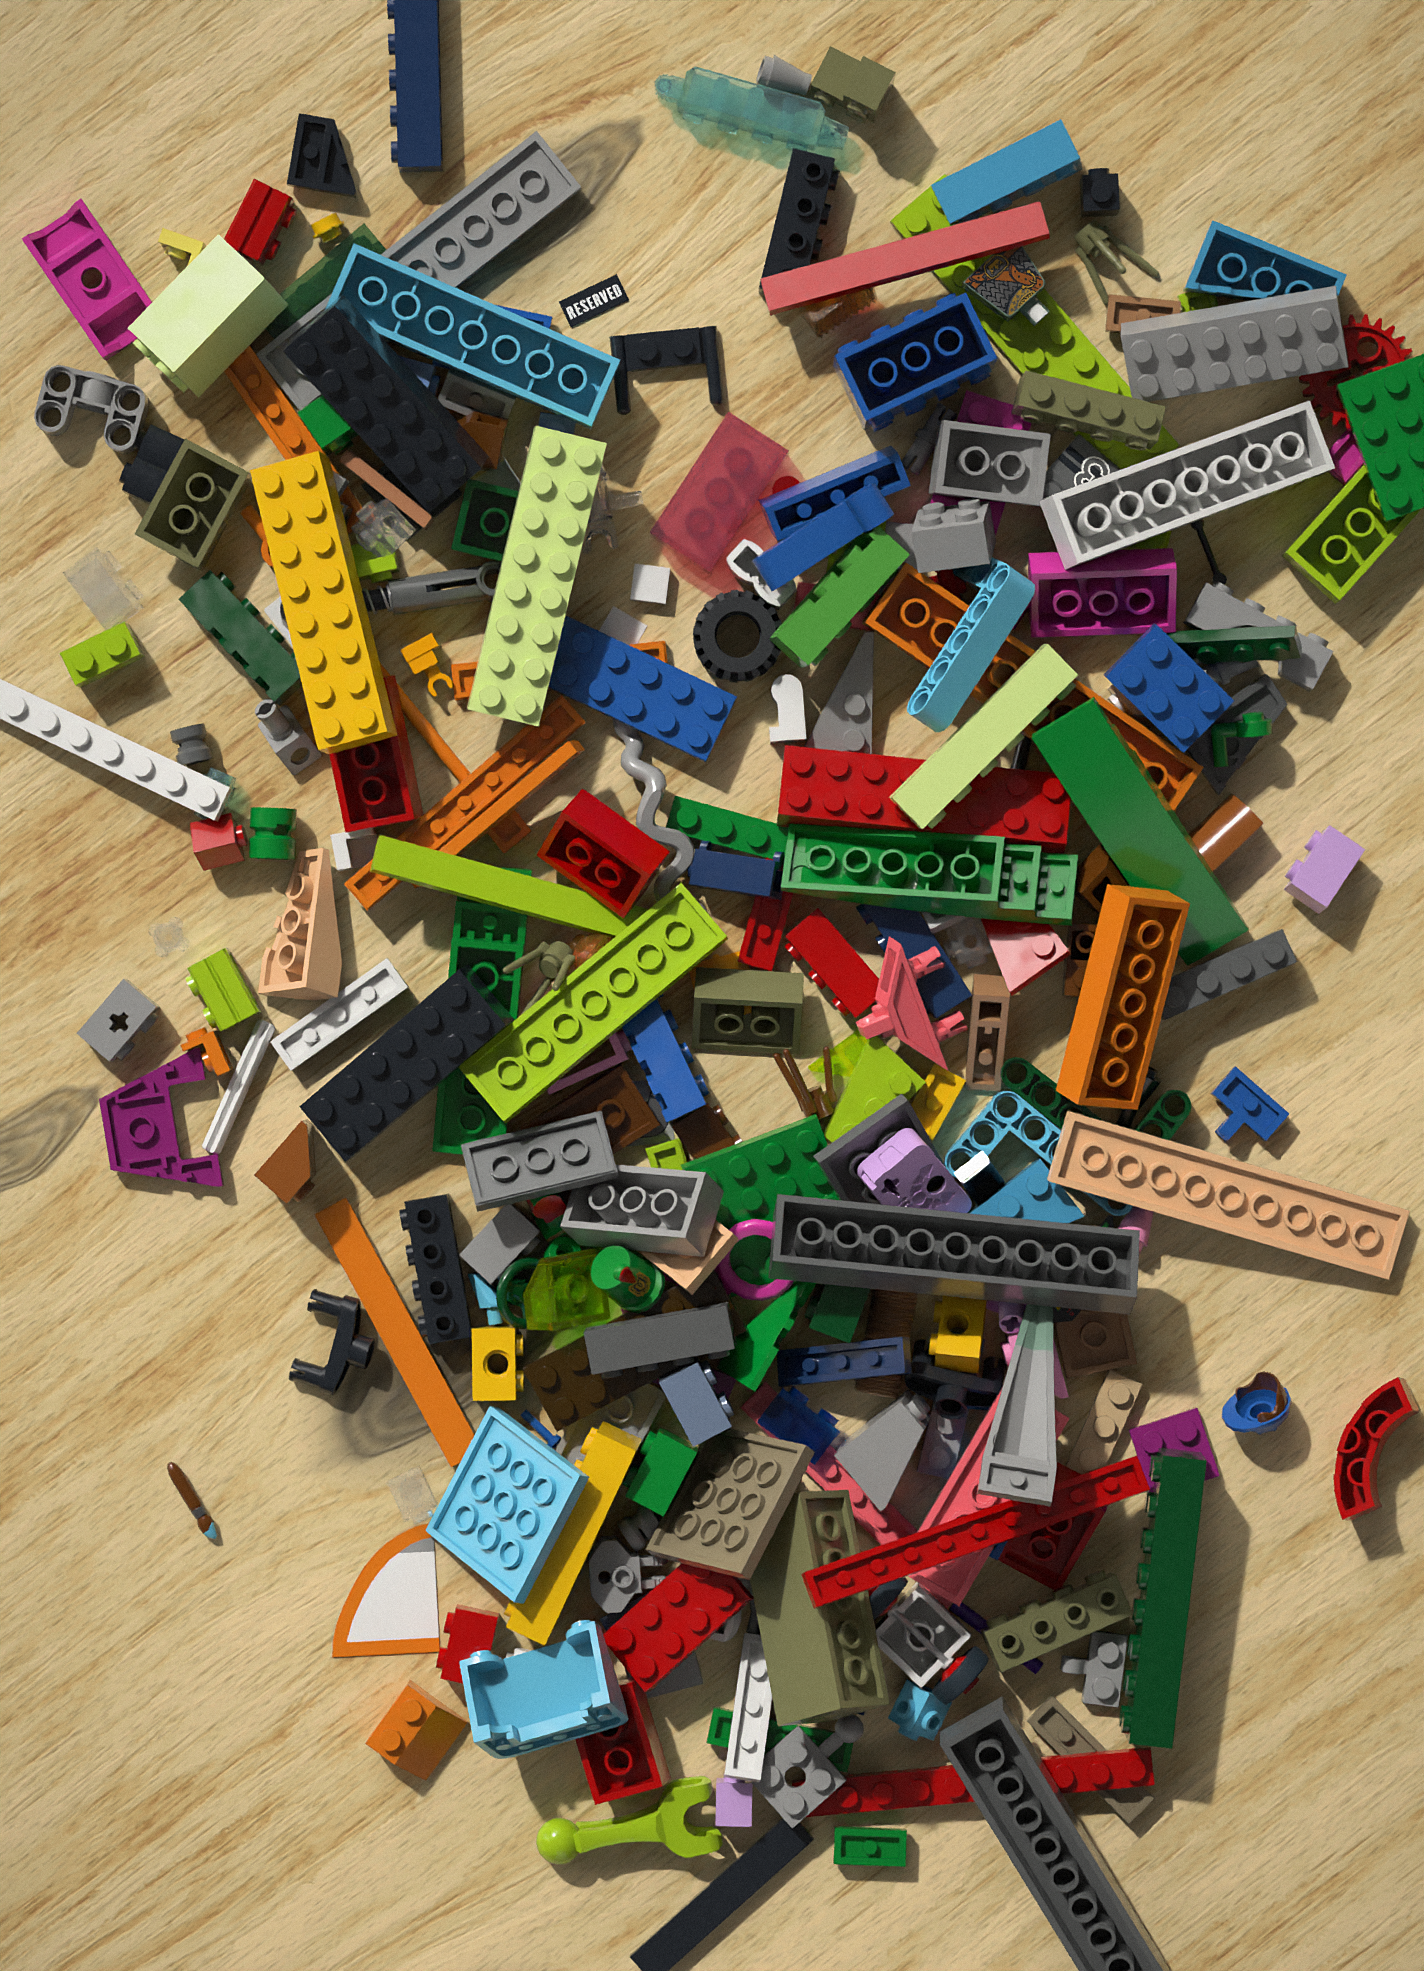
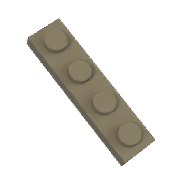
M1053 1695L1027 1719V1722L1061 1756L1108 1751ZM1143 1786L1097 1790L1128 1824L1154 1799Z

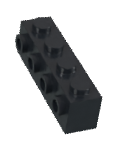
M793 148L761 278L808 266L811 259L818 261L823 239L817 238L820 224L827 226L831 210V204H827L825 201L828 189L835 191L840 173L839 169L834 168L835 158ZM760 281L759 293L764 294L762 284Z
M449 1193L405 1201V1209H400L399 1214L402 1230H409L411 1244L405 1245L408 1264L409 1266L415 1265L418 1280H412V1288L415 1302L422 1301L424 1315L418 1316L421 1337L428 1336L429 1344L472 1337V1323Z

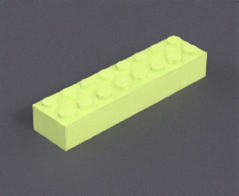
M540 426L534 427L467 705L468 710L539 727L607 443Z

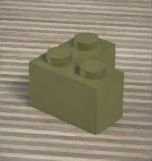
M830 46L811 83L810 91L816 93L814 99L829 107L837 104L847 109V116L860 123L865 124L866 120L875 123L894 85L896 72L864 56L859 61Z

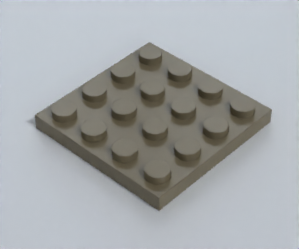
M730 1428L700 1443L692 1464L645 1550L655 1557L750 1580L815 1452L803 1444Z

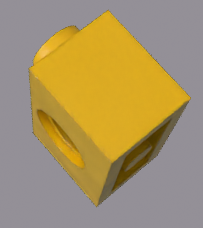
M943 1296L942 1302H935L933 1322L939 1323L938 1334L931 1333L929 1355H935V1367L978 1374L987 1300ZM955 1327L963 1328L965 1332L961 1334H954L949 1330Z
M512 1326L472 1328L473 1401H512L517 1399V1392H524V1371L517 1370V1356H523L524 1339L523 1334H517V1328ZM497 1353L504 1355L508 1360V1369L503 1373L493 1372L488 1365L491 1355Z

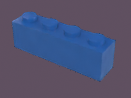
M888 446L758 501L772 535L779 541L868 484L875 483L884 497L911 485L898 452L892 446Z

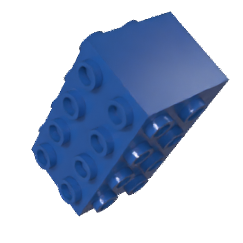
M955 293L950 294L935 302L937 306L926 312L923 309L914 311L903 317L904 321L891 328L890 324L885 325L870 333L871 337L859 344L855 340L837 349L838 353L834 355L833 367L863 430L872 427L874 432L891 425L894 419L893 416L905 412L906 417L926 408L927 400L937 396L939 401L956 394L960 384L970 381L971 385H975L991 376L990 373L993 372L992 369H994L997 356L967 293L956 296Z

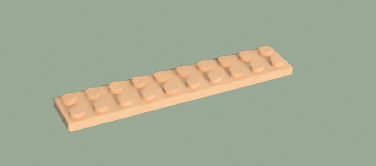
M1067 1111L1047 1177L1049 1182L1387 1280L1390 1278L1410 1212L1400 1207L1071 1111Z

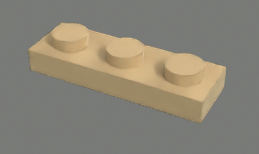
M1107 1371L1066 1462V1467L1083 1475L1106 1466L1143 1385L1142 1383L1116 1371Z

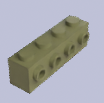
M1026 370L1019 379L1011 414L1021 416L1022 420L1030 423L1040 424L1045 422L1056 425L1055 427L1061 431L1071 433L1080 431L1090 434L1096 440L1107 442L1115 440L1125 443V446L1131 449L1146 450L1151 449L1158 442L1166 406Z
M1104 1570L1097 1571L1084 1578L1086 1583L1073 1589L1071 1584L1065 1585L1051 1592L1053 1598L1040 1603L1039 1599H1034L1020 1605V1612L1007 1617L1006 1613H1002L986 1621L987 1627L980 1629V1632L996 1669L1002 1673L1133 1615L1117 1575L1111 1572L1106 1574Z

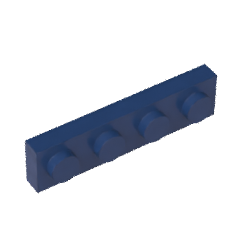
M894 1337L779 1350L777 1352L778 1386L791 1387L912 1374L910 1337Z

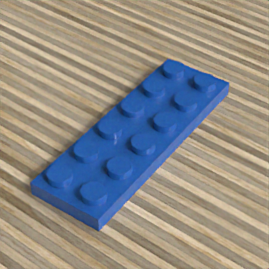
M565 615L548 688L706 763L737 696Z

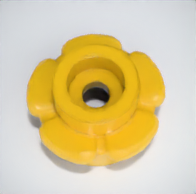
M333 213L311 224L315 233L312 237L313 239L321 237L323 243H326L343 234L340 227L344 226L345 223L340 221L337 213Z

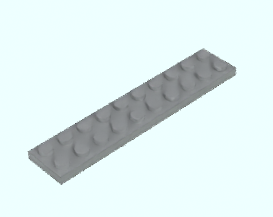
M536 131L381 255L458 288L582 188ZM331 295L256 354L299 410L315 401L322 394L286 356L283 349L295 335L325 310Z

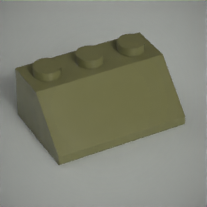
M185 438L141 520L135 535L196 569L203 571L252 479L251 474Z
M696 967L692 1048L783 1054L784 1049H789L791 1054H799L804 973ZM744 1006H752L751 1013L744 1015Z

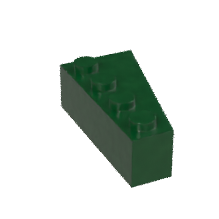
M209 570L178 600L218 640L221 646L243 666L247 674L266 691V694L276 704L281 706L302 686L294 652L290 654L281 645L286 639L272 624L265 628L258 621L257 617L261 612L247 598L241 602L232 593L236 586L222 571L216 576Z

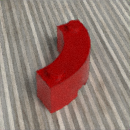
M1397 1377L1369 1395L1361 1403L1360 1408L1355 1412L1350 1422L1346 1424L1336 1450L1338 1452L1333 1480L1336 1502L1342 1520L1351 1521L1382 1507L1377 1489V1468L1381 1452L1395 1429L1405 1420L1419 1413L1404 1378Z

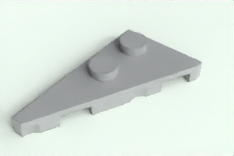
M866 630L861 640H859L850 661L841 674L810 737L803 747L872 754L874 631Z

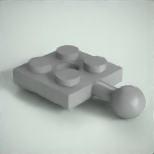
M856 1715L839 1718L835 1724V1733L819 1746L798 1725L764 1755L760 1782H751L791 1828H794L847 1780L828 1757L844 1742L853 1743L861 1738L864 1731L861 1719ZM797 1766L804 1770L806 1780L801 1786L793 1787L786 1782L785 1772L790 1767Z

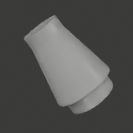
M776 55L773 58L764 56L756 83L763 85L764 90L806 95L812 75L801 71Z

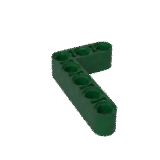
M1012 1057L1003 1062L1000 1070L1002 1083L1061 1130L1064 1124L1063 1115L1067 1109L1072 1107L1079 1109L1084 1116L1102 1120L1084 1105H1077L1057 1092V1084L1027 1060ZM1013 1063L1022 1064L1026 1070L1025 1079L1018 1084L1011 1083L1006 1076L1007 1068ZM1042 1085H1048L1054 1091V1099L1047 1106H1041L1035 1100V1092ZM1170 1089L1164 1091L1133 1130L1142 1132L1147 1125L1156 1124L1161 1130V1138L1170 1140L1191 1111L1190 1098L1180 1090ZM1173 1095L1180 1097L1183 1101V1110L1176 1116L1168 1115L1164 1108L1166 1099Z

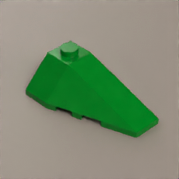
M795 1281L788 1290L775 1298L746 1324L747 1331L736 1336L737 1345L735 1349L729 1350V1356L718 1358L720 1362L717 1368L751 1390L756 1391L779 1351V1344L790 1331L798 1316V1311L805 1304L816 1283Z

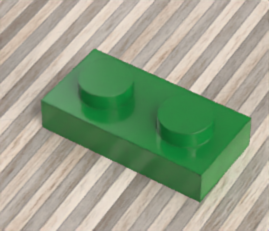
M834 1826L833 1864L906 1867L907 1829Z

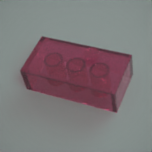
M728 412L651 529L650 536L711 575L755 508L758 500H760L788 457L789 450Z

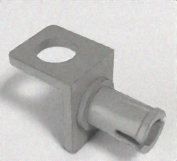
M271 699L263 700L257 705L255 714L261 720L258 727L292 775L298 774L322 756L287 705L278 708ZM302 747L308 748V753L302 760H291V755L295 750Z

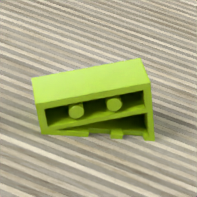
M878 1036L867 1039L823 1132L825 1137L834 1142L900 1094L909 1101L926 1082Z

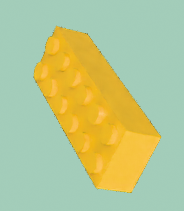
M605 1421L602 1422L599 1429L591 1428L580 1450V1453L586 1456L583 1462L577 1459L574 1466L589 1476V1479L524 1604L513 1602L510 1599L504 1615L510 1617L506 1628L545 1646L642 1441L641 1438Z

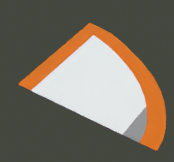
M428 1524L413 1527L397 1535L379 1549L364 1566L338 1618L334 1632L332 1657L439 1652L434 1537L425 1531Z

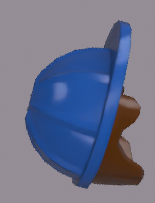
M1265 1371L1258 1372L1248 1385L1238 1387L1235 1394L1226 1402L1222 1408V1419L1225 1425L1233 1431L1243 1433L1255 1432L1261 1435L1277 1430L1287 1419L1292 1401L1287 1389L1282 1386L1274 1374Z

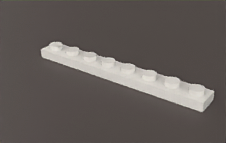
M0 679V719L218 822L233 790L232 788Z

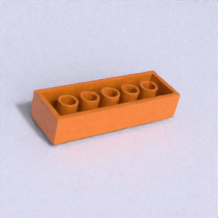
M1107 884L1056 1087L1057 1092L1077 1105L1138 1110L1190 907L1189 902L1169 891Z

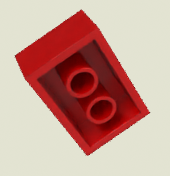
M582 788L561 812L536 856L624 919L644 895L670 851Z
M633 1677L618 1681L626 1705L628 1721L621 1726L575 1739L595 1805L663 1787L671 1779L646 1693Z

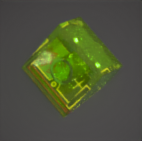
M602 1247L541 1258L523 1293L527 1330L554 1331L611 1319L608 1296L593 1283L591 1278V1266L595 1257L603 1250Z

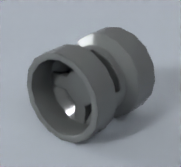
M204 723L170 731L172 742L180 746L177 748V763L189 766L213 759L211 748L206 746V742L202 741L207 735Z

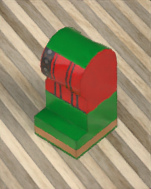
M560 1192L526 1200L533 1212L531 1214L548 1243L566 1233L560 1226L567 1202Z

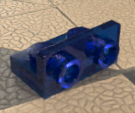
M792 1386L789 1391L782 1387L757 1420V1423L780 1440L808 1446L815 1452L810 1461L815 1465L835 1437L837 1438L841 1430L835 1426L839 1420L823 1408L817 1413L806 1405L810 1399Z

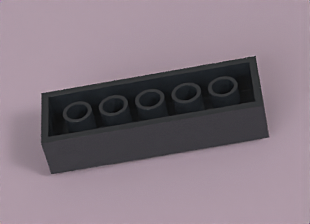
M343 294L295 335L283 349L286 356L429 513L481 470L488 459L487 453Z
M467 965L455 972L299 1107L346 1162L361 1152L457 1070L462 1063L514 1021V1018L472 968Z

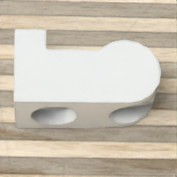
M781 675L774 680L771 688L772 699L778 708L779 727H769L770 744L806 741L801 682L793 675Z

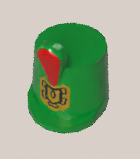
M614 1245L603 1249L595 1257L591 1266L593 1283L626 1311L633 1313L645 1312L653 1307L661 1298L665 1286L663 1272L646 1258L624 1247Z

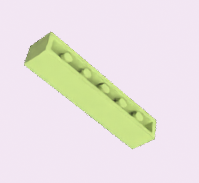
M1043 644L889 798L918 828L923 829L928 825L932 829L945 817L947 813L943 808L952 799L956 803L961 801L972 790L969 783L978 774L985 777L998 764L995 757L1004 748L1010 752L1024 738L1020 732L1030 722L1036 726L1048 715L1050 710L1046 706L1055 697L1061 701L1075 688L1076 685L1072 681L1078 674L1049 644Z

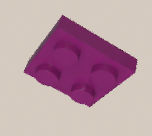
M1197 1407L1128 1429L1150 1492H1153L1154 1482L1148 1476L1151 1455L1157 1456L1158 1448L1201 1452L1207 1460L1204 1481L1220 1476Z

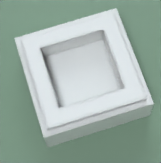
M635 564L630 600L666 605L670 568Z

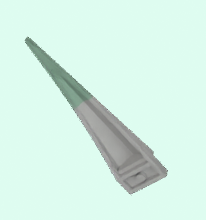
M1026 1305L981 1460L977 1494L1050 1506L1052 1503L1057 1468L1053 1307Z

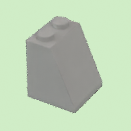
M909 1389L844 1440L834 1455L880 1512L889 1503L931 1418L928 1413L930 1407L924 1398L917 1393L913 1395Z

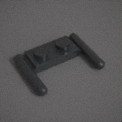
M717 326L609 337L611 356L620 359V365L614 376L616 408L619 414L627 415L631 411L628 371L635 372L706 364L710 403L718 406L724 402Z

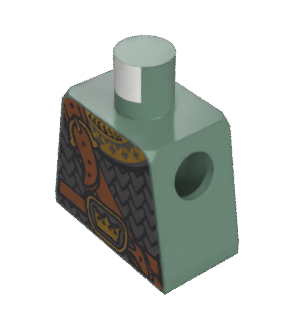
M1022 246L993 254L962 285L966 292L1007 322L1021 312L1035 326L1050 312L1036 297L1045 288L1046 282Z

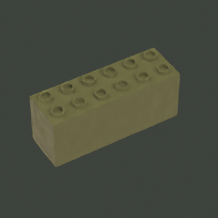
M848 1490L794 1493L757 1568L750 1578L778 1726L829 1722L890 1704L868 1590L814 1609L801 1576L806 1571L860 1553Z

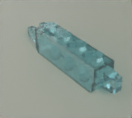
M699 67L688 70L685 79L663 74L659 75L656 81H654L655 95H658V98L662 100L666 99L668 102L677 104V112L683 114L682 119L692 123L703 124V121L707 120L717 123V129L727 133L737 134L738 130L752 133V139L762 143L772 144L773 139L787 143L786 148L793 151V148L807 151V149L815 151L816 146L843 150L846 144L849 127L826 117L825 109L819 101Z

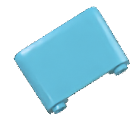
M582 1620L575 1622L571 1625V1629L566 1632L565 1641L502 1659L492 1654L489 1650L474 1652L468 1659L459 1661L473 1741L494 1758L506 1759L615 1728L628 1721L626 1705L601 1627L595 1621Z

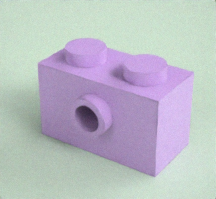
M1330 825L1322 833L1316 830L1304 846L1309 851L1302 862L1296 859L1285 875L1290 881L1284 890L1318 914L1328 907L1365 851L1364 848Z

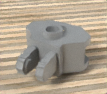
M616 1535L601 1536L588 1554L591 1597L606 1613L622 1612L634 1593H642V1589L655 1588L666 1578L663 1575L641 1577L640 1567L662 1566L667 1564L668 1560L655 1557L652 1554L639 1555L638 1552H631ZM601 1571H608L610 1573L607 1578H600L598 1576Z

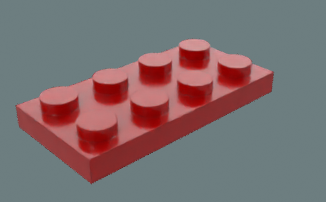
M681 1563L608 1629L603 1636L606 1645L645 1693L650 1692L754 1597L737 1577Z

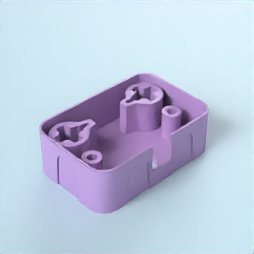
M904 1128L898 1131L862 1161L857 1169L859 1178L881 1205L968 1213L972 1205L969 1196L957 1184L930 1147L912 1128ZM943 1176L944 1182L938 1190L933 1192L927 1191V1183L932 1177Z

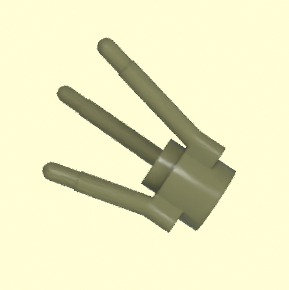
M1096 220L1086 225L1074 237L1080 245L1075 251L1083 260L1104 305L1108 304V295L1089 256L1090 254L1094 258L1104 254L1121 274L1126 273V268L1109 249L1112 243L1153 277L1157 278L1159 276V272L1113 235L1107 226L1101 227Z
M554 941L549 946L548 943L542 942L537 949L503 968V972L508 974L540 956L539 969L546 978L522 1014L543 997L554 979L555 982L552 989L554 991L559 990L569 968L576 961L574 952L569 945L561 941Z

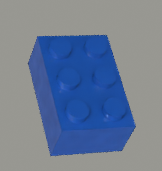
M1155 623L1103 674L1183 753L1234 702Z

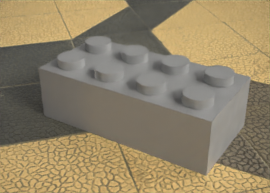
M616 1165L618 1178L572 1189L560 1227L579 1245L603 1248L617 1245L628 1250L704 1257L724 1193L706 1172Z

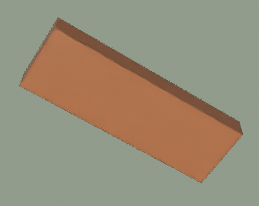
M346 451L341 457L340 462L426 531L434 522V518L353 452Z

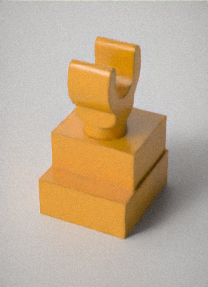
M430 633L400 651L406 662L410 665L414 675L422 671L426 673L429 679L428 690L432 696L436 697L437 692L434 690V682L436 680H445L449 688H453V683L449 676L442 674L437 665L439 661L433 649L438 647L439 644L433 633Z

